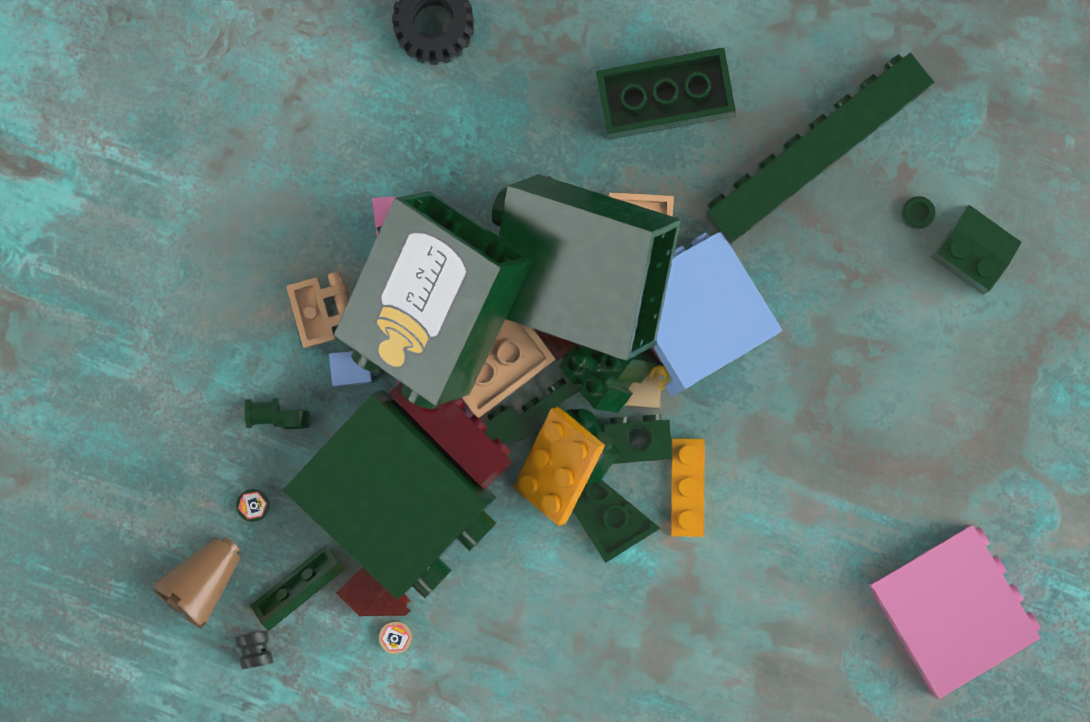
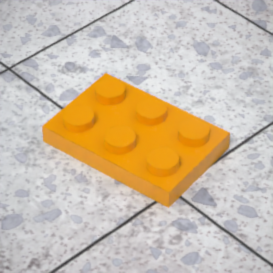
M560 407L552 408L513 488L557 526L566 524L605 445Z

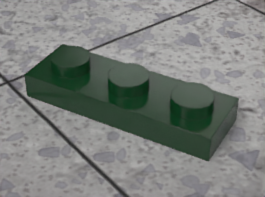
M326 544L250 606L260 623L270 631L342 573L345 568Z

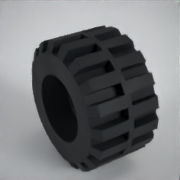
M395 1L393 7L394 14H392L393 29L400 47L411 58L414 56L418 62L423 64L425 61H429L431 65H438V61L448 63L451 62V57L456 56L458 58L463 54L462 49L469 46L470 37L474 33V17L470 1ZM434 5L444 7L451 13L453 19L452 26L447 33L437 38H428L416 31L414 20L422 9Z

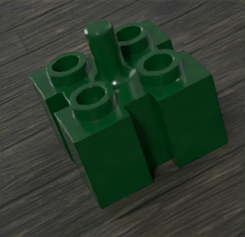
M582 345L581 348L572 347L558 367L573 384L583 385L580 393L594 409L619 413L633 395L629 387L633 382L641 384L656 363L645 351L626 361Z

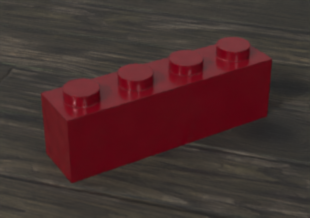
M402 382L389 393L484 490L512 463L507 456L511 450L498 437L492 441L484 433L488 427L475 414L469 418L461 410L465 404L459 398L440 404L435 409H427L413 404L403 396L402 388L404 384Z

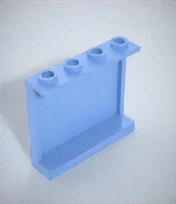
M722 231L711 237L706 232L691 241L693 247L688 250L681 246L674 251L656 345L653 346L673 379L672 382L665 386L671 397L783 331Z

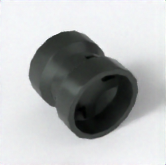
M267 630L235 637L236 645L243 654L239 660L241 669L274 663L272 653L266 649L267 642L269 641Z

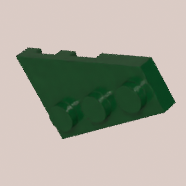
M603 480L597 483H587L572 510L605 563L661 529Z

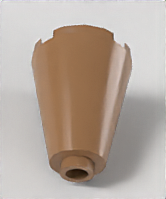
M227 537L223 540L215 538L157 580L152 588L173 610L179 611L186 616L184 619L195 627L202 629L210 618L241 559L237 554L240 548Z

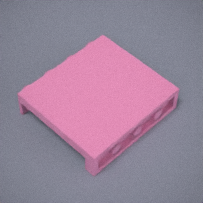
M973 525L964 526L963 530L884 577H878L868 583L869 588L932 694L938 699L1041 639L1037 633L1040 626L1031 612L1025 613L1020 604L1023 601L1021 593L1014 584H1008L1003 576L1006 573L1003 563L997 555L991 556L986 547L990 544L988 538L980 527L975 529Z

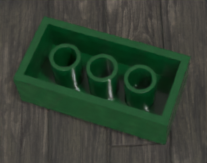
M724 47L596 71L609 140L736 117Z

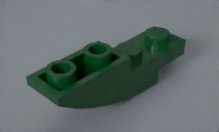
M562 378L548 388L550 395L541 401L536 396L523 405L521 409L524 413L518 416L512 406L505 409L501 405L487 415L490 421L485 424L488 428L484 433L492 441L498 437L505 445L529 438L540 432L552 408H556L579 392L580 388L570 380L566 382Z

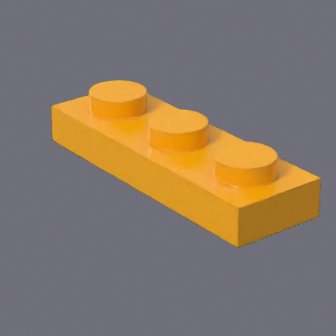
M672 439L671 536L704 537L705 439Z

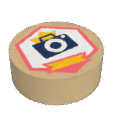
M401 621L388 622L382 627L379 634L381 647L390 654L403 653L408 649L412 641L410 628Z

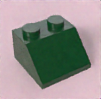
M968 205L931 258L984 295L994 287L1009 266L1022 242L971 205Z

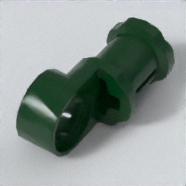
M273 398L270 402H252L251 399H246V428H252L253 425L273 424L274 427H281V429L310 428V411H280L278 398Z

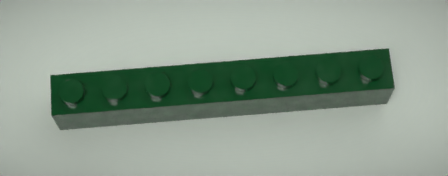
M911 52L903 58L900 54L896 55L884 65L887 71L878 78L875 74L869 76L859 85L862 90L853 98L849 93L834 104V107L837 109L828 117L824 113L808 125L811 131L801 137L797 133L783 145L786 150L778 157L772 153L758 164L761 169L752 177L748 173L733 184L736 190L725 197L721 193L707 204L710 210L706 213L705 217L717 232L722 231L729 244H733L927 91L935 82Z

